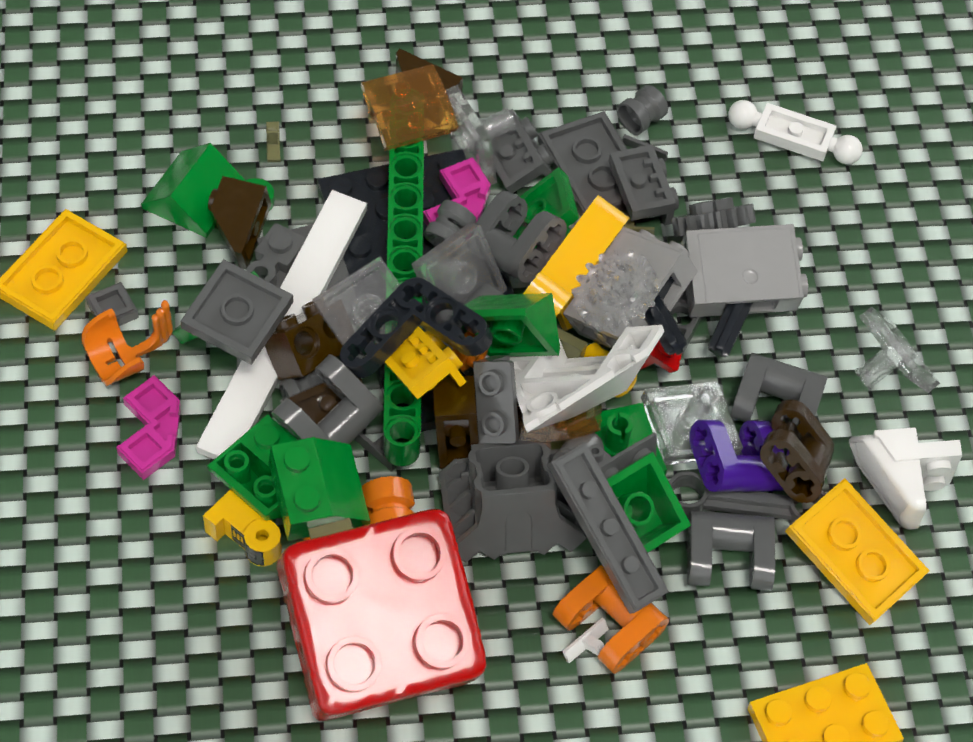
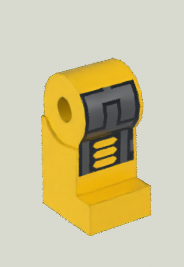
M231 489L203 515L205 532L216 541L226 534L245 550L246 556L251 563L265 567L275 563L281 556L282 545L279 527L272 520L266 521Z

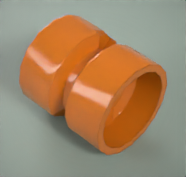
M387 476L370 480L362 486L371 521L370 524L414 513L411 509L415 502L412 484L409 480L402 477Z

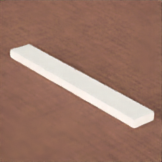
M331 191L280 287L293 294L294 302L285 316L290 314L297 316L303 312L301 307L304 304L322 298L367 211V203L337 191ZM265 346L252 365L243 360L240 362L196 446L197 453L215 459L257 424L279 381Z

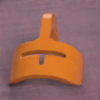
M163 300L161 308L157 309L156 313L151 317L153 325L151 336L134 347L127 345L113 309L100 313L84 327L82 331V344L91 364L105 386H109L144 370V362L140 356L156 350L163 343L167 342L173 332L168 301ZM109 342L113 343L124 366L121 367L117 361L113 362L115 361V356L109 347Z

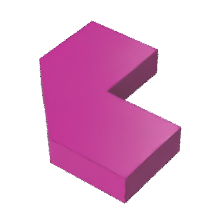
M472 157L439 170V179L450 194L451 201L467 208L476 217L477 222L482 215L490 194L491 184ZM440 205L423 211V221L427 226L430 222L437 219V210ZM470 231L465 232L462 238L467 237Z
M155 375L123 397L124 405L145 426L116 447L118 455L143 480L175 457L181 412L180 400Z

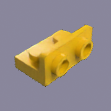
M419 326L384 362L417 400L427 391L433 389L447 375L460 387L467 382L458 371L463 366V363L449 346L446 347L441 339L427 330L424 332Z

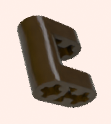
M785 400L775 410L771 421L773 431L766 435L760 450V458L788 496L800 503H809L816 500L822 491L834 453V442L804 403L797 400ZM785 415L790 419L797 417L799 419L797 426L792 421L785 423L783 421ZM799 432H800L801 435H802L801 438H800V440L797 438ZM774 445L778 449L787 448V455L785 456V454L782 452L774 453ZM788 463L790 464L789 471L786 470Z

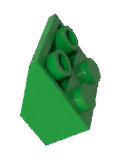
M267 414L208 464V470L266 521L282 518L268 464L271 445L296 441L297 439Z

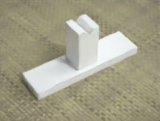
M604 618L598 620L562 651L568 663L572 662L586 649L599 655L604 647V643L599 638L609 630Z

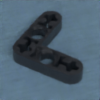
M415 277L405 280L346 341L341 348L340 358L342 363L357 378H365L376 372L419 325L466 356H477L484 353L492 344L493 335L482 316L427 280ZM414 296L418 298L423 296L427 304L424 307L421 302L411 298ZM453 310V315L448 321L444 323L434 322L436 315L441 311ZM398 321L397 327L391 333H379L380 328L386 322ZM464 326V328L470 333H478V335L474 338L472 336H467L465 338L463 332L461 331V327ZM372 339L376 341V343L378 344L377 346L374 344L373 341H371ZM359 354L366 356L363 359L356 358Z

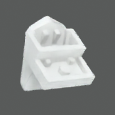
M916 427L874 430L873 435L854 436L849 439L857 465L897 522L903 528L909 530L919 528L926 511L924 491L940 490L946 485H950L962 457L960 440L918 443Z

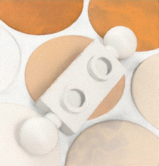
M747 100L736 101L729 109V121L734 127L738 129H747L751 126L756 127L754 139L820 161H824L828 151L833 152L836 160L842 164H853L862 155V144L855 136L843 135L839 138L834 137L836 125L770 103L766 104L763 113L757 112L755 105Z

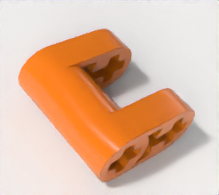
M603 565L599 566L557 604L553 611V617L569 631L580 625L599 607L622 627L605 644L598 655V660L613 674L625 668L654 642L669 623V618L653 603L648 604L635 613L629 614Z

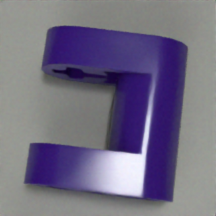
M697 420L694 422L690 431V446L703 483L709 491L763 492L784 490L760 458V450L766 435L773 431L772 423L769 421L749 420L743 423L739 432V445L742 455H736L727 429L720 420ZM774 445V448H773V452H774V453H777V452H782V453H784L783 449H778V448Z

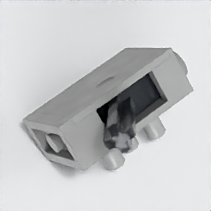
M794 224L685 231L681 245L689 251V258L698 271L686 288L689 317L721 315L708 344V350L713 355L725 358L730 355L748 314L797 311L803 298L807 297L808 280L806 274H801L799 264L803 257V245L801 238L795 236Z
M623 226L563 315L579 335L609 348L614 346L626 327L662 325L665 332L659 339L661 346L668 355L675 353L679 355L684 352L683 348L687 345V340L670 311L698 271L689 258V251L681 244L670 241L668 244L658 240L646 230L641 229L637 232Z

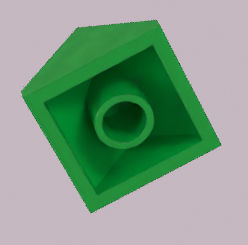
M211 143L181 151L141 203V206L146 211L207 238L216 226L213 215L208 209L212 190L214 188L218 189L222 176L245 181V179Z
M552 293L482 295L465 304V306L483 317L492 332V344L488 348L487 353L490 357L494 355H509V357L559 356L560 343ZM464 326L461 327L465 333L468 332Z

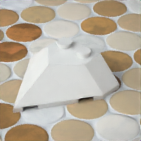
M663 326L626 327L607 356L567 358L559 339V356L509 357L514 362L516 396L523 414L522 419L527 433L575 417L627 391L665 332Z

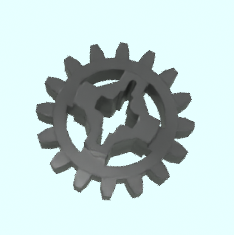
M732 197L689 205L690 214L671 218L674 236H683L686 230L736 228L756 222L754 205L734 206Z

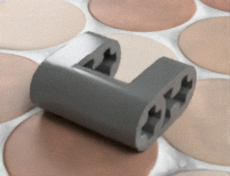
M502 191L494 197L471 229L467 237V249L473 255L524 283H530L541 272L563 242L567 232V225L563 219L548 211H542L535 215L518 239L514 238V234L526 218L528 211L527 203L524 199L509 191Z
M751 353L730 418L742 422L750 421L760 392L784 400L800 401L815 416L828 377ZM795 417L792 422L797 426L799 419ZM799 432L797 438L800 440V438H801L802 435H801V433Z
M329 354L315 368V372L341 401L318 424L288 398L271 414L297 440L315 437L350 444L384 408L380 401L340 360Z
M690 511L689 522L691 526L688 527L687 533L688 585L709 586L712 573V549L749 552L750 589L772 591L775 579V520L773 516Z

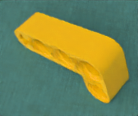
M598 195L523 294L552 293L555 315L557 317L626 224L629 217Z

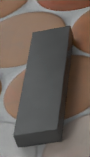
M586 442L547 463V467L629 614L639 611L668 593L669 591Z

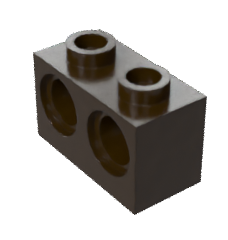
M318 298L304 304L301 307L303 310L301 314L297 316L290 314L283 317L265 344L279 380L304 377L314 371L329 354L334 357L340 355L343 345L355 333L342 300L325 303L324 298Z

